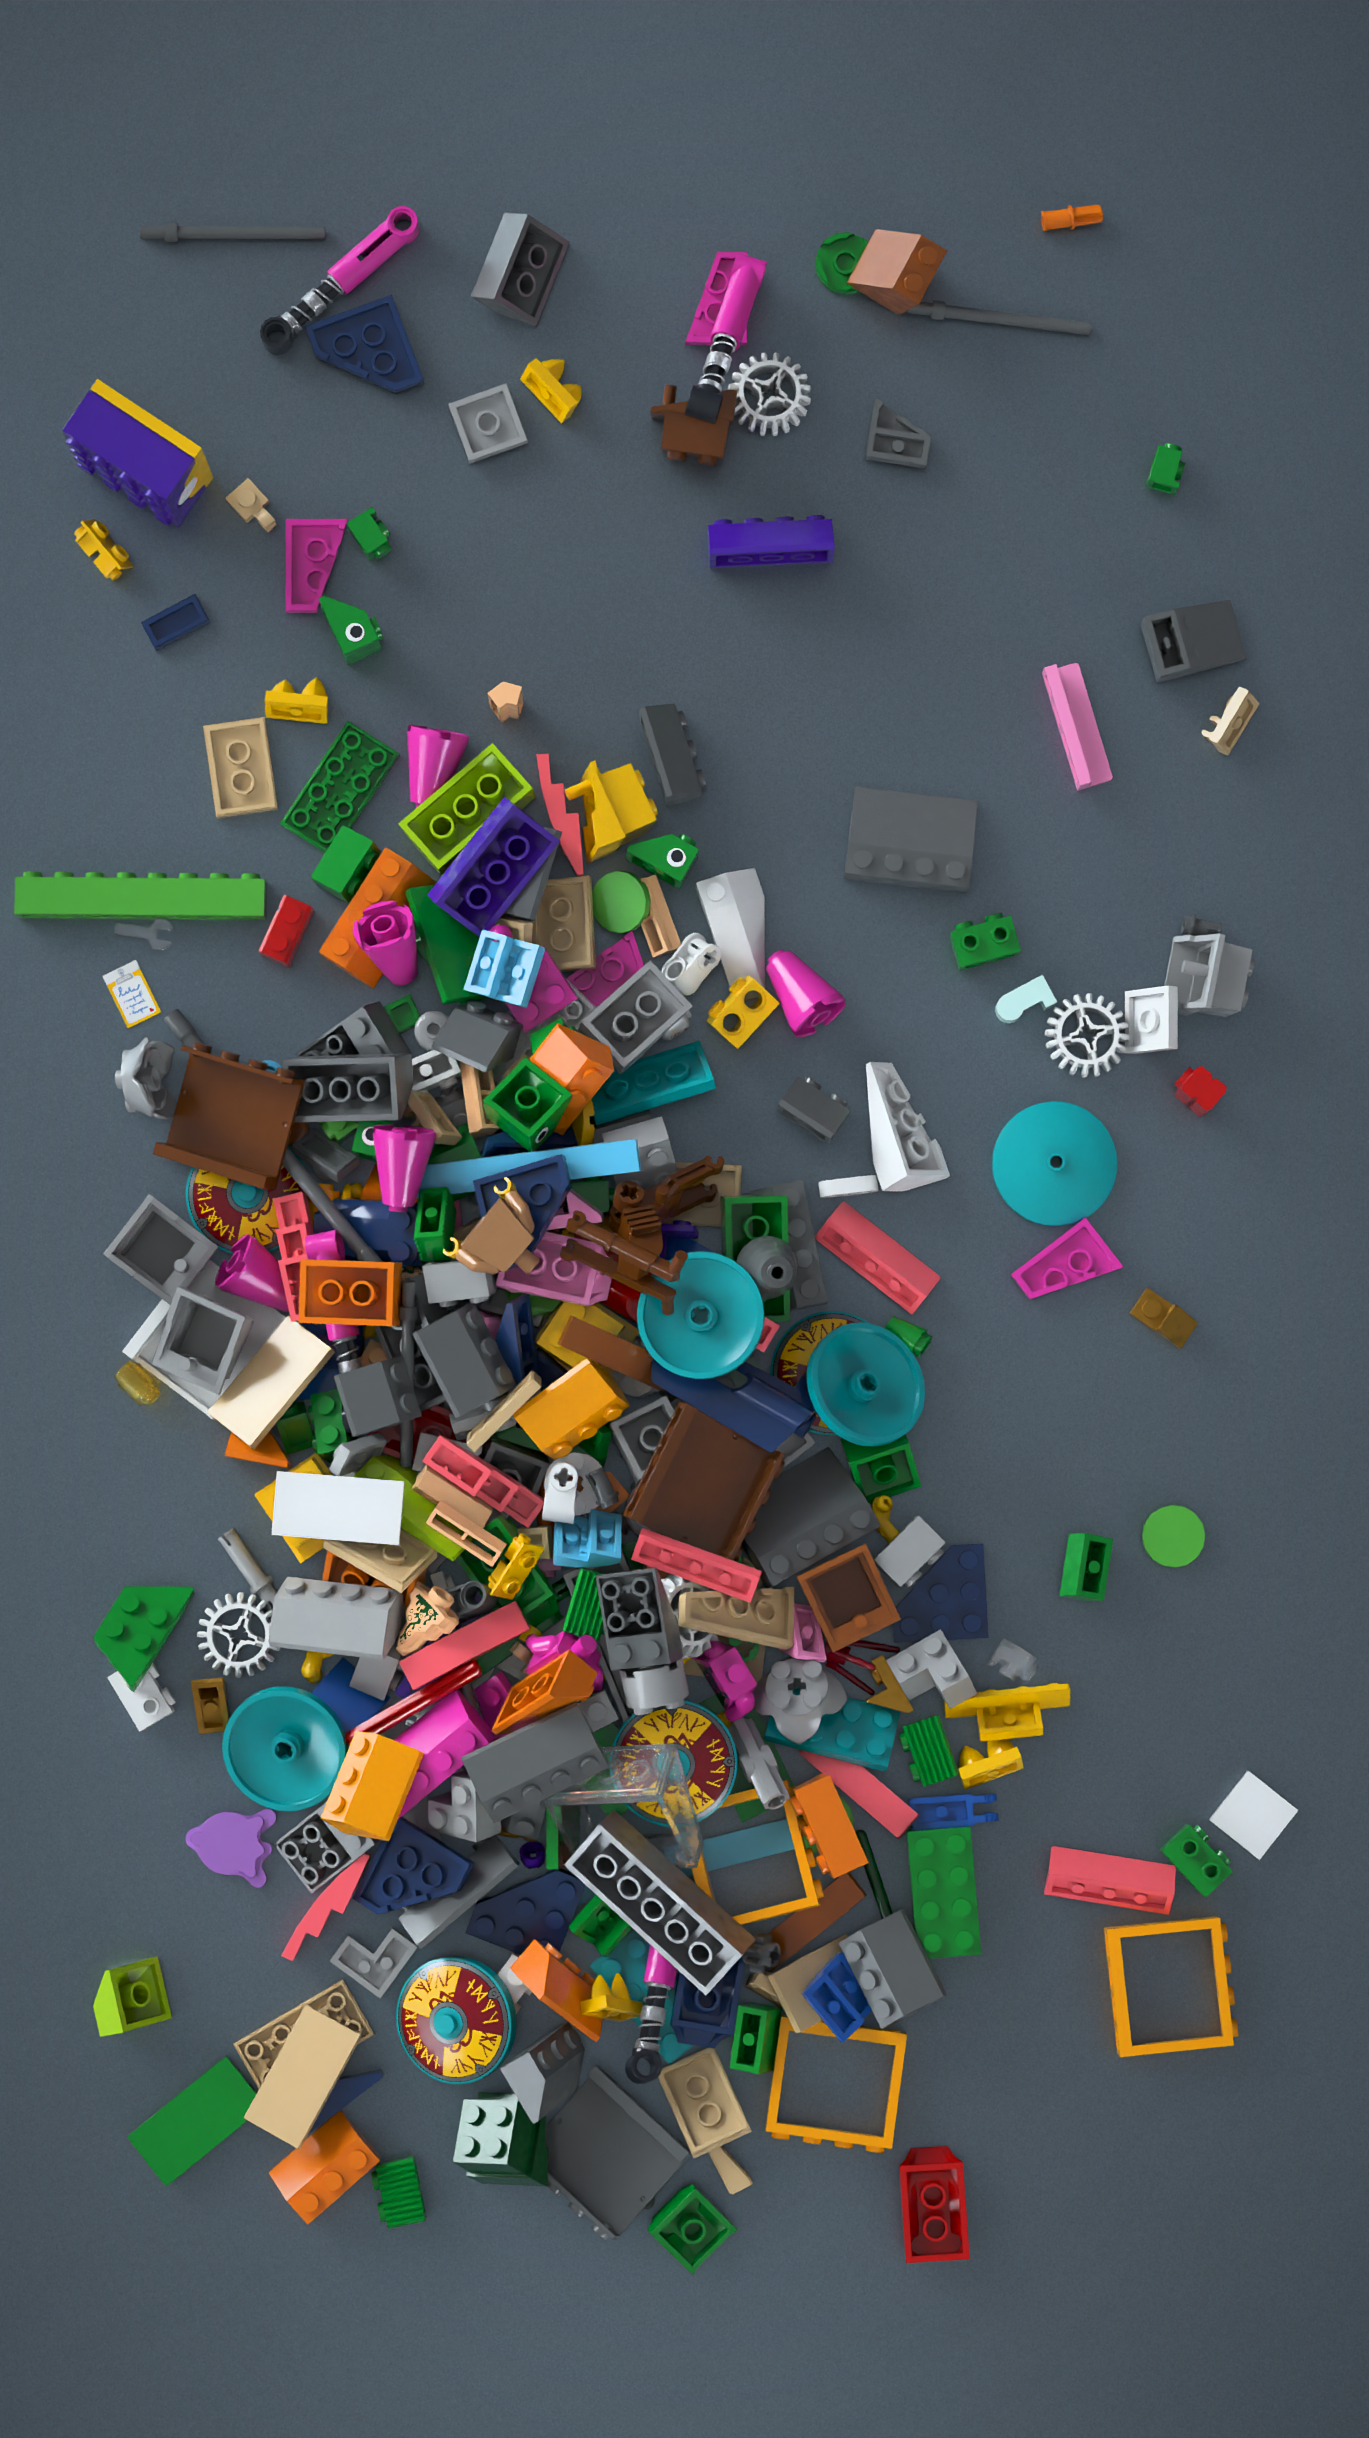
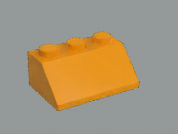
M586 1358L521 1406L513 1414V1417L538 1448L547 1456L556 1460L567 1456L572 1451V1448L581 1441L594 1436L597 1430L604 1424L620 1417L630 1404L614 1377Z
M356 1731L321 1819L344 1834L389 1841L424 1753L379 1734Z

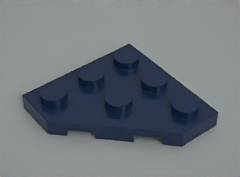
M392 294L305 326L315 356L320 360L394 393L424 383Z
M562 1154L473 1180L481 1219L500 1198L494 1191V1186L500 1191L506 1190L508 1183L504 1178L507 1177L515 1184L517 1192L529 1206L535 1227L532 1232L534 1239L527 1249L534 1253L572 1187L566 1158ZM513 1263V1264L510 1266L509 1269H512V1268H515V1267H519V1266H517L515 1263Z
M983 1544L951 1545L933 1567L895 1607L901 1620L893 1623L894 1643L919 1642L940 1629L947 1640L989 1638Z
M400 1817L397 1820L390 1840L381 1841L352 1899L377 1915L385 1914L461 1891L475 1863L404 1817Z
M553 1869L535 1879L519 1883L502 1893L477 1901L466 1934L520 1955L534 1939L544 1947L550 1943L560 1952L585 1884L572 1872L564 1869Z

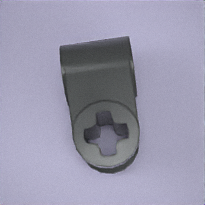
M469 1581L454 1588L444 1589L454 1598V1603L450 1608L458 1616L459 1624L467 1619L493 1610L498 1600V1597L490 1595L491 1589L488 1585L477 1581ZM482 1590V1600L476 1604L475 1594Z

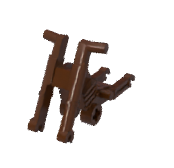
M706 1156L704 1159L668 1175L664 1181L647 1190H643L639 1184L632 1181L619 1183L615 1188L613 1206L608 1218V1226L614 1233L587 1221L583 1212L575 1210L573 1217L568 1219L566 1229L604 1247L606 1251L610 1250L618 1254V1262L614 1261L612 1257L608 1258L579 1244L574 1239L567 1240L566 1247L563 1246L561 1248L560 1257L565 1261L576 1260L600 1272L603 1276L606 1275L634 1290L661 1300L662 1313L667 1316L674 1313L676 1290L655 1280V1277L648 1273L655 1274L669 1282L679 1281L681 1270L688 1255L686 1252L679 1250L671 1262L660 1257L663 1249L662 1223L668 1218H673L704 1202H711L715 1199L717 1193L716 1184H711L710 1191L704 1189L705 1185L703 1183H699V1185L684 1192L683 1189L709 1176L720 1174L723 1170L724 1158L719 1156L715 1164L711 1162L712 1158L710 1156Z

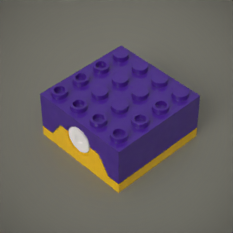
M99 379L95 381L62 429L66 438L65 443L71 447L69 451L74 454L73 458L78 462L77 466L91 476L96 472L104 479L102 482L115 492H118L120 489L129 496L128 500L141 509L147 506L155 513L153 516L166 526L173 523L180 527L206 489L205 487L213 479L212 472L200 446Z

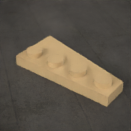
M785 1587L783 1589L761 1588L755 1590L751 1603L719 1591L685 1592L679 1595L678 1626L779 1649H790L793 1647L794 1587Z

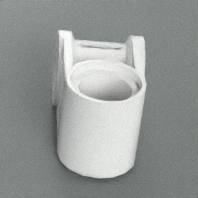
M692 933L684 939L681 946L664 964L662 973L682 995H691L699 988L711 970L718 965L721 959V950L714 944H708L703 935ZM695 944L696 946H698V949H695L691 945ZM704 955H708L711 959L708 960Z
M559 1462L551 1469L548 1489L545 1492L542 1520L568 1524L574 1523L578 1472L571 1463ZM562 1468H567L568 1474L573 1475V1480H567L566 1485H560V1479L555 1478V1473H560Z

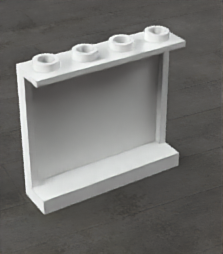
M209 1260L187 1289L251 1317L254 1321L230 1378L224 1382L221 1394H215L152 1365L171 1306L163 1299L122 1352L215 1421L216 1419L207 1413L208 1410L286 1317L274 1308L221 1291L215 1285L219 1266Z

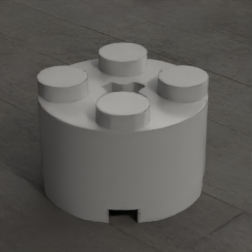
M682 1658L670 1664L636 1667L627 1670L619 1669L627 1707L634 1709L635 1715L651 1713L653 1708L664 1705L667 1709L679 1708L685 1705L684 1698L689 1695V1689Z

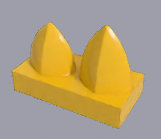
M535 358L527 365L520 380L562 424L570 418L581 399V385H561L559 379L564 371V360L550 359L540 362Z
M316 677L306 685L301 694L295 693L293 686L286 679L279 682L271 691L266 690V718L327 724L329 715L328 696L323 683Z
M1009 1739L991 1740L987 1742L988 1758H984L974 1748L964 1746L959 1757L958 1768L964 1789H970L1023 1769L1022 1757L1018 1747H1014Z
M616 1973L613 1979L611 1990L605 1979L598 1975L592 1987L591 1999L580 2002L582 2015L616 2022L641 2016L643 2002L631 2000L627 1985L619 1973Z

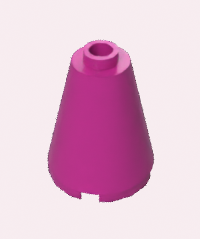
M408 725L410 801L416 803L415 808L421 805L455 775L467 747L469 736L438 728H427V726Z
M384 901L367 907L363 911L364 916L359 922L356 919L353 924V935L357 944L392 984L406 985L412 982L418 975L414 916L406 905L403 907L397 905L396 901Z
M779 950L769 957V964L766 970L790 1029L797 1038L817 1032L814 1026L821 1022L825 1026L828 1025L845 1008L846 1004L844 1001L846 1000L843 998V995L792 951L784 952Z
M392 1124L374 1126L373 1140L382 1202L385 1205H389V1211L407 1212L408 1207L415 1205L436 1139V1132L434 1130L404 1125V1128L394 1127Z
M249 1234L244 1235L230 1249L234 1253L230 1260L226 1261L224 1259L216 1274L215 1285L221 1291L288 1313L289 1309L278 1260L255 1237Z

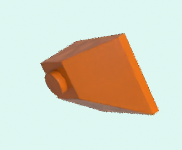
M271 1430L255 1449H252L231 1432L225 1456L292 1469L293 1462Z

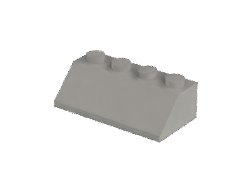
M287 1577L274 1597L268 1639L269 1646L384 1660L406 1623V1607L402 1593L395 1589Z

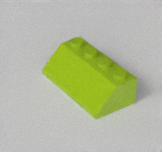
M492 743L398 823V825L425 859L442 876L504 796L522 810L536 798L532 786Z

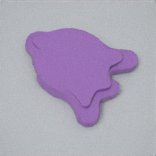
M266 1808L254 1815H243L238 1812L227 1811L217 1813L206 1820L201 1826L190 1829L186 1835V1843L197 1852L201 1861L210 1870L224 1875H239L245 1878L253 1887L260 1888L267 1881L262 1864L273 1849L269 1842L262 1841L261 1834L276 1822L277 1815L270 1808Z

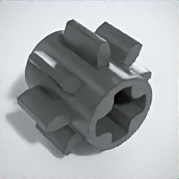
M758 1933L757 1936L752 1935L756 1940L742 1955V1960L745 1964L750 1965L751 1972L764 1974L765 1970L772 1971V1967H776L780 1961V1946L777 1942H772L773 1935Z

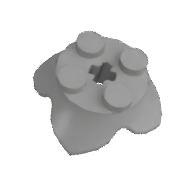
M145 1037L132 1050L123 1051L121 1070L116 1071L115 1082L118 1089H123L125 1106L128 1113L140 1112L157 1119H169L174 1116L176 1109L174 1098L168 1088L161 1085V1079L169 1072L174 1051L172 1045L163 1041L150 1042L149 1038Z
M792 1656L774 1663L771 1671L757 1682V1687L753 1691L755 1699L754 1709L761 1715L773 1716L777 1729L781 1734L798 1745L815 1734L819 1728L821 1717L824 1714H834L840 1711L847 1701L846 1692L840 1681L823 1669L819 1662L796 1659ZM797 1688L802 1689L800 1695H794L793 1690Z

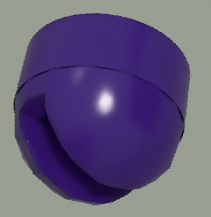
M536 1841L527 1842L521 1846L519 1850L520 1859L525 1867L528 1869L540 1868L544 1864L546 1855L544 1846ZM536 1853L535 1857L530 1856V1854Z

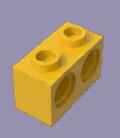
M749 975L744 979L742 977L738 978L729 988L730 995L723 1002L719 1000L708 1011L710 1016L706 1020L708 1024L737 1049L780 1004ZM755 990L758 994L757 1002L752 1006H746L744 1003L745 995L749 991ZM732 1013L735 1014L737 1017L736 1025L731 1029H725L723 1026L725 1016Z

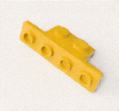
M1051 1683L1046 1686L1036 1687L1020 1686L1015 1689L1005 1690L989 1689L984 1692H977L976 1695L949 1709L944 1700L945 1718L977 1716L980 1742L1042 1736L1043 1724L1040 1709L1070 1706V1685L1068 1683Z

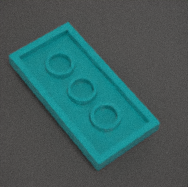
M700 1040L638 1059L621 1075L614 1068L613 1073L591 1099L595 1111L594 1119L596 1125L716 1089L715 1081Z
M794 1689L793 1694L800 1695L802 1689ZM847 1697V1701L841 1710L834 1714H824L821 1717L819 1728L815 1734L800 1745L790 1741L781 1734L771 1715H769L764 1740L886 1772L900 1711Z
M633 1929L607 1957L601 1955L590 1964V1967L597 1976L601 1975L605 1979L610 1990L616 1973H619L627 1985L631 2000L643 2002V2006L646 2005L643 1999L647 1997L648 1989L646 1988L647 1984L643 1983L650 1944ZM678 1973L676 1974L674 1988L667 1990L666 1995L669 1998H666L664 2008L667 2010L664 2018L665 2023L660 2027L659 2037L662 2039L658 2040V2045H660L659 2053H661L660 2055L668 2065L693 2046L678 2043L676 2034L670 2025ZM640 2016L632 2018L637 2026L642 2025Z

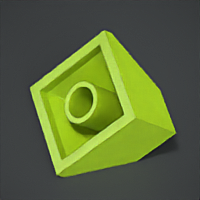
M158 1956L105 1971L93 2004L100 2037L124 2033L172 2018Z

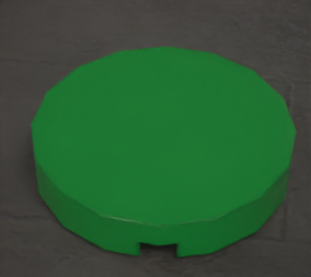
M850 232L836 233L825 239L815 259L816 274L822 285L831 292L842 295L859 292L846 283L868 241Z

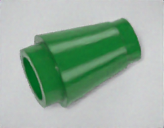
M895 1316L890 1319L885 1327L886 1330L899 1337L918 1358L923 1355L933 1338L927 1334V1329L898 1319Z

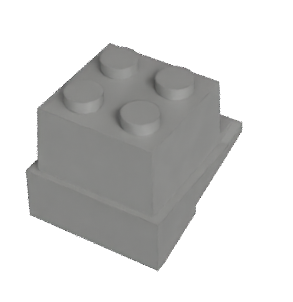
M1224 934L1173 937L1164 986L1178 987V1014L1188 1016L1199 1012L1227 1017L1241 1011V1007L1244 1008L1246 1006L1249 990L1245 989L1247 977H1251L1255 960L1251 958L1252 950L1224 942Z
M149 1194L103 1255L171 1305L177 1287L188 1288L219 1247Z
M177 1287L152 1365L220 1395L224 1382L230 1378L254 1323L253 1318L192 1290Z

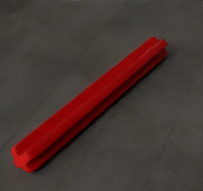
M475 1659L470 1660L346 1732V1743L350 1747L356 1731L380 1735L480 1677L482 1674L481 1666Z

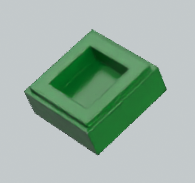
M411 994L384 1006L385 1011L400 1034L415 1028V1023L421 1016Z

